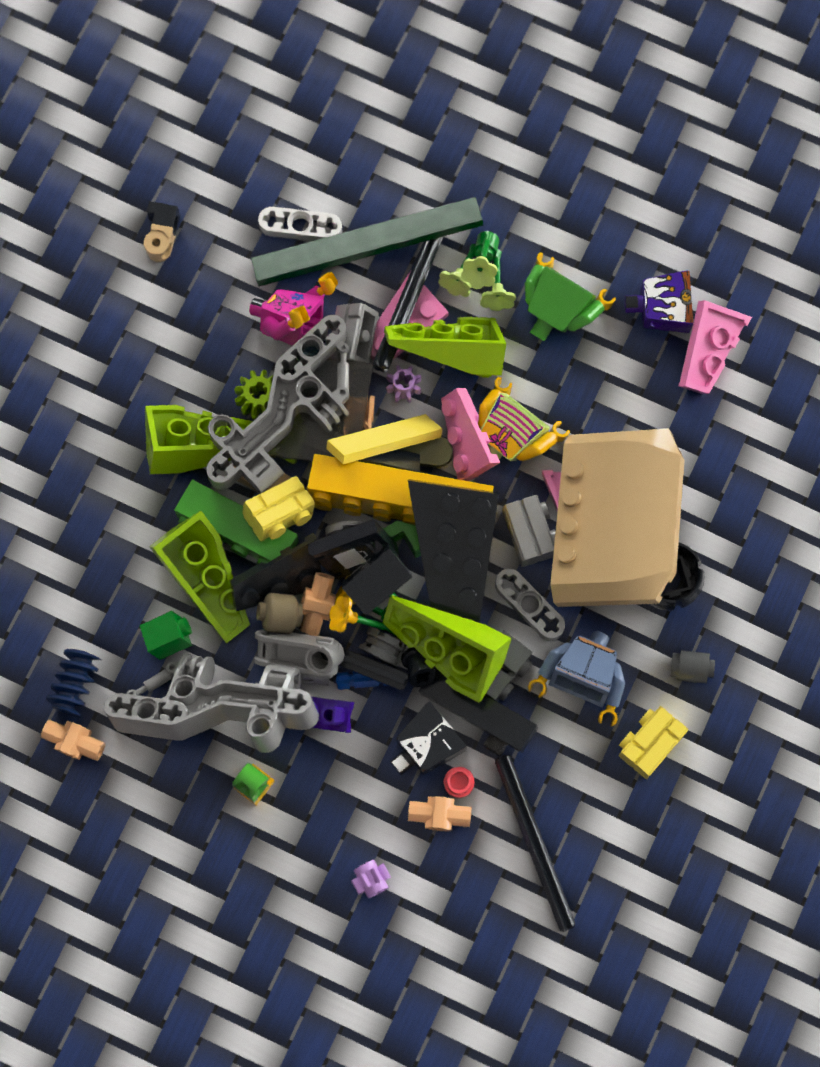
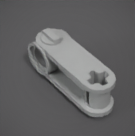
M264 629L255 632V638L258 640V651L254 657V663L266 667L268 664L294 667L299 668L301 673L332 678L333 675L338 673V666L344 660V649L334 638L299 633L267 632ZM321 652L327 656L328 662L322 658Z

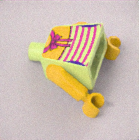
M502 377L496 378L494 389L488 393L479 406L478 426L481 432H487L490 439L488 448L491 454H497L498 459L503 455L510 461H516L517 459L526 461L542 455L555 445L556 442L564 441L570 433L569 430L565 434H559L556 431L562 424L561 421H557L550 432H547L550 429L548 425L509 396L512 390L511 382L506 388L499 387Z

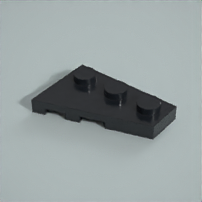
M314 532L304 537L305 542L293 549L289 546L280 551L281 555L268 563L261 562L230 580L233 605L236 611L257 606L259 602H264L265 597L269 593L296 596L303 594L306 587L312 588L316 572H321L320 563L308 552L309 544L317 540Z

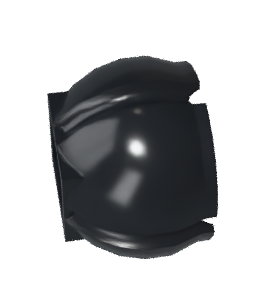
M678 543L677 568L683 588L662 593L660 603L650 604L651 606L660 610L674 611L676 606L685 608L699 596L704 585L705 573L703 569L699 568L702 563L700 558L687 545Z

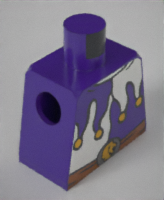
M681 271L644 279L640 288V295H625V313L642 312L644 328L690 333L693 326L690 271Z

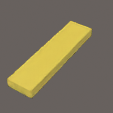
M424 414L327 440L326 449L342 464H347L441 438L443 428Z

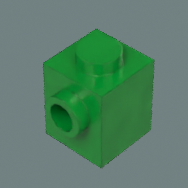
M169 611L139 625L147 651L159 660L192 646L189 637L192 634L189 622L185 617L181 618L173 611Z

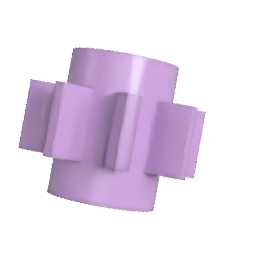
M397 365L394 375L387 374V380L393 384L386 387V392H394L395 402H398L400 399H407L411 403V396L414 393L421 394V388L415 385L421 382V375L414 376L412 366L408 369H401ZM404 380L406 384H409V387L404 388L399 382Z
M371 860L354 870L357 878L353 879L352 883L358 895L365 892L369 899L389 888L386 880L391 877L384 863L377 866L375 860Z

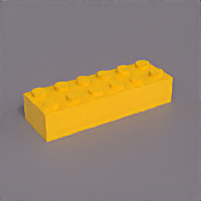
M314 454L307 490L314 500V507L319 510L331 511L332 508L344 510L345 514L351 516H361V513L373 515V518L379 521L388 522L392 518L416 525L408 479L493 492L494 486L359 461L342 464L336 457Z

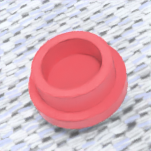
M454 767L444 777V788L452 797H466L474 788V777L468 769Z

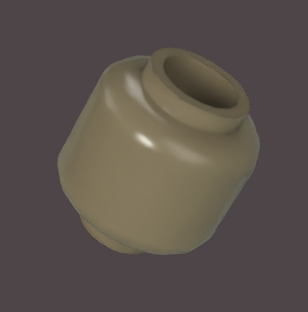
M269 593L265 597L264 602H259L257 605L256 619L262 621L263 629L267 632L291 634L296 627L301 625L303 606L301 603H298L294 595Z

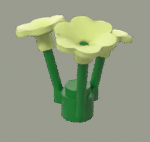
M483 231L478 234L476 243L470 245L468 255L461 267L457 268L455 272L441 271L439 274L440 279L438 283L440 286L446 288L454 296L468 297L471 293V287L481 289L483 286H492V291L482 293V299L480 300L482 307L490 308L492 311L512 308L516 300V295L504 290L503 284H501L500 258L502 252L498 249L500 239L493 232Z

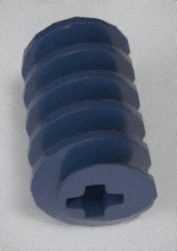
M65 649L63 653L70 660H62L59 665L66 672L55 673V678L61 683L51 684L50 688L57 695H47L46 700L53 705L51 706L52 708L81 718V714L75 710V706L86 705L79 696L90 694V691L83 685L84 683H94L95 680L87 674L88 672H98L99 669L92 664V661L101 659L82 650Z

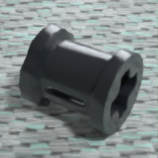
M412 647L402 654V665L409 671V681L412 686H427L435 679L436 672L434 668L431 669L425 663L426 658Z

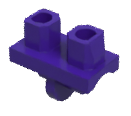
M311 696L319 714V719L312 728L351 733L350 717L354 708V702Z

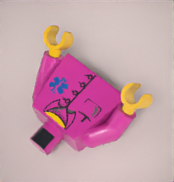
M333 272L322 275L318 279L320 286H315L306 293L280 289L276 290L267 301L254 298L250 304L249 313L250 315L261 317L260 331L262 334L292 346L323 319L325 295L333 294L338 285Z

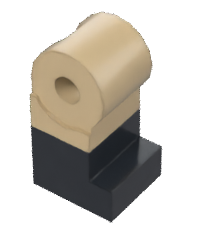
M149 201L147 214L149 220L152 221L151 231L145 236L144 247L151 260L162 262L167 260L172 252L180 213L178 206Z

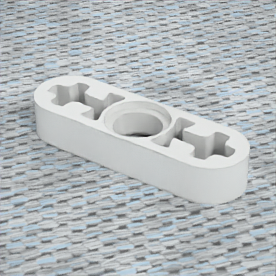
M267 207L260 212L258 217L260 230L265 235L272 237L315 241L342 233L340 218L331 213ZM270 216L276 217L277 222L273 224V227H269L267 223L270 220ZM284 217H288V219H287L288 229H284V224H283V223H285ZM302 218L307 220L309 223L308 228L304 231H296L292 227L296 219ZM314 220L317 221V227H316V231H317V232H316V233L313 232V230H314L313 221H314ZM327 223H333V228L335 229H332L329 234L325 233V228L323 227H327Z

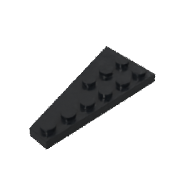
M408 479L430 607L480 623L499 493Z

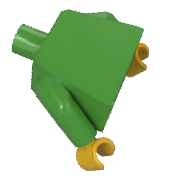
M538 253L536 265L525 281V301L529 305L527 311L538 317L530 331L531 334L545 341L553 327L561 332L568 330L576 331L592 323L604 310H609L612 307L616 298L614 297L611 301H605L603 296L607 292L606 289L601 290L595 300L596 295L553 269L554 257H551L549 262L544 263L542 262L543 253Z

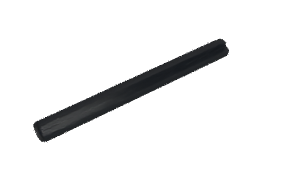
M443 237L422 243L388 326L408 324ZM385 335L373 361L374 369L383 373L389 370L397 351L396 347L388 344Z
M509 754L500 756L495 759L496 767L558 928L561 932L570 930L575 927L574 918L512 758Z

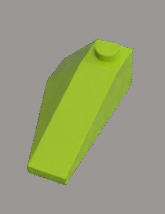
M178 405L145 406L146 454L150 474L183 473L207 467L209 461L220 452L212 442L208 430L209 422L213 418L212 413L202 411L201 415L187 412L185 407ZM231 417L242 430L253 422ZM220 426L215 431V435L225 437L230 433L231 429L228 426Z
M200 510L172 528L149 547L225 643H228L250 626L246 610L236 611L233 605L230 580L233 579L232 569L222 546L221 537Z
M394 595L389 598L383 619V624L409 648L414 647L426 658L425 663L431 669L433 667L437 668L447 678L445 682L452 689L477 702L482 701L502 668L512 639L485 624Z

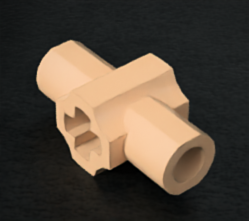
M316 572L312 588H305L300 602L303 606L304 615L300 631L309 635L319 636L323 620H330L329 612L331 607L335 605L336 599L335 594L331 593L335 580L334 576Z
M48 720L41 733L42 739L56 744L54 747L56 751L78 760L83 755L98 761L105 749V742L91 737V730L74 722L66 721L64 726L55 721Z
M428 797V803L410 801L408 821L425 823V829L452 831V826L470 827L472 807L454 805L455 800L446 797Z

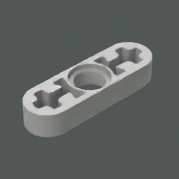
M504 569L499 572L495 581L497 593L542 639L546 641L559 639L565 629L563 617L519 572L514 569ZM504 577L508 580L513 577L515 579L514 587L519 592L522 587L526 589V591L518 596L516 601L512 599L516 596V593L510 587L502 588ZM527 597L536 599L539 604L538 609L533 613L525 612L521 607L523 599ZM543 609L548 611L544 613V618L548 622L557 621L556 633L552 630L547 633L544 630L546 624L541 618H539L537 623L533 620L540 616Z

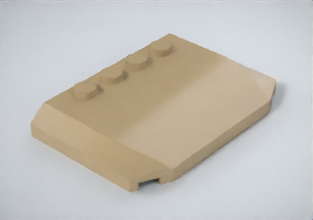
M669 428L569 435L563 446L551 574L553 603L557 607L659 604L662 600L661 594L667 583L673 581L677 570L685 461Z

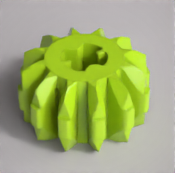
M264 369L261 371L260 376H256L254 370L250 371V379L241 376L240 383L242 386H236L234 389L235 394L238 395L235 398L236 405L242 406L241 413L243 415L251 412L253 420L258 417L259 413H263L268 406L273 375L267 378V371ZM259 391H263L264 394L259 399H256L254 395H258Z

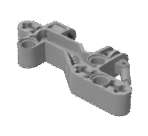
M328 315L324 317L277 360L267 409L244 430L227 415H217L211 419L208 426L212 442L220 452L209 461L206 471L211 485L216 489H227L243 476L261 494L284 474L279 465L268 455V452L292 431L297 414L301 412L308 413L327 432L333 430L331 427L333 423L337 425L340 422L339 417L341 415L344 417L349 415L348 410L344 406L345 402L349 399V363H346V354L349 352V347L345 343L347 338L346 324L340 316ZM328 329H331L332 331L338 329V335H335L334 333H330L328 335ZM308 347H316L319 350L318 354L313 357L306 356L303 351ZM338 350L340 353V363L337 364V389L331 392L313 372ZM294 368L295 374L291 375L288 372L284 375V369L292 370ZM312 387L318 393L312 398H307L302 395V391ZM324 399H326L329 402L328 404L323 403L322 405H320ZM320 406L322 410L318 412L315 408ZM220 426H228L231 429L230 433L225 437L215 435V431ZM228 458H231L233 464L229 465ZM217 469L221 471L226 470L227 475L225 477L217 476L215 471Z
M184 654L180 662L168 663L166 669L143 682L144 686L136 691L131 689L126 694L116 693L107 698L104 703V711L117 731L177 741L190 738L228 720L247 722V732L255 748L262 753L274 751L279 746L285 728L308 730L315 726L319 719V714L311 695L307 691L299 690L301 685V672L299 668L268 664L265 667L259 684L221 680L211 684L215 671L214 659L206 656L204 659L201 656L192 657L191 654ZM172 679L167 695L164 698L139 696L147 690L150 693Z

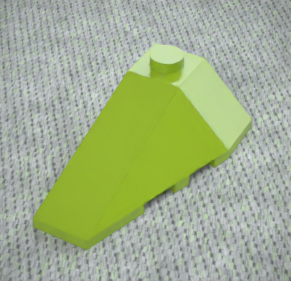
M459 317L457 323L445 324L444 320H434L433 325L427 327L419 323L385 326L384 333L390 346L479 377L502 376L506 341L495 318Z

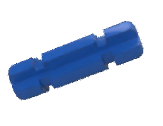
M348 672L336 674V684L339 690L350 689V686L355 688L375 687L381 683L356 672H353V674Z

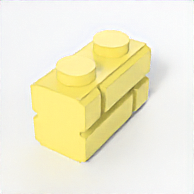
M294 476L245 501L242 514L260 541L269 537L274 540L282 536L290 526L306 524L312 518L315 503L299 478Z
M661 706L655 712L649 709L638 722L642 725V728L636 735L630 731L619 744L623 750L618 756L645 779L649 778L688 731L686 726Z

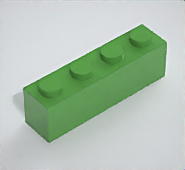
M193 479L174 509L177 518H179V523L201 510L219 533L221 540L232 546L231 551L244 558L250 555L258 560L257 564L272 561L281 555L280 551L289 546L293 549L299 542L298 535L288 529L277 539L272 540L269 537L260 541L253 532L252 527L249 526L243 517L242 505Z

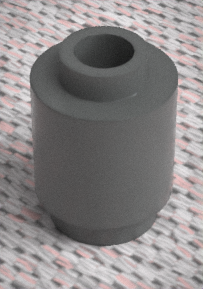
M681 650L680 653L673 652L670 677H678V681L707 684L708 678H714L715 660H710V653Z

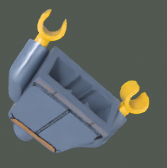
M595 631L590 639L577 636L573 643L566 642L551 650L538 671L540 676L538 679L531 680L528 685V691L531 692L534 684L540 683L543 686V690L538 697H544L547 693L546 682L549 679L550 686L603 708L604 703H606V709L598 714V722L601 724L603 715L609 712L613 717L610 725L612 727L618 719L615 708L620 705L625 680L621 665L616 662L617 652L606 647L609 641L608 636L603 632Z

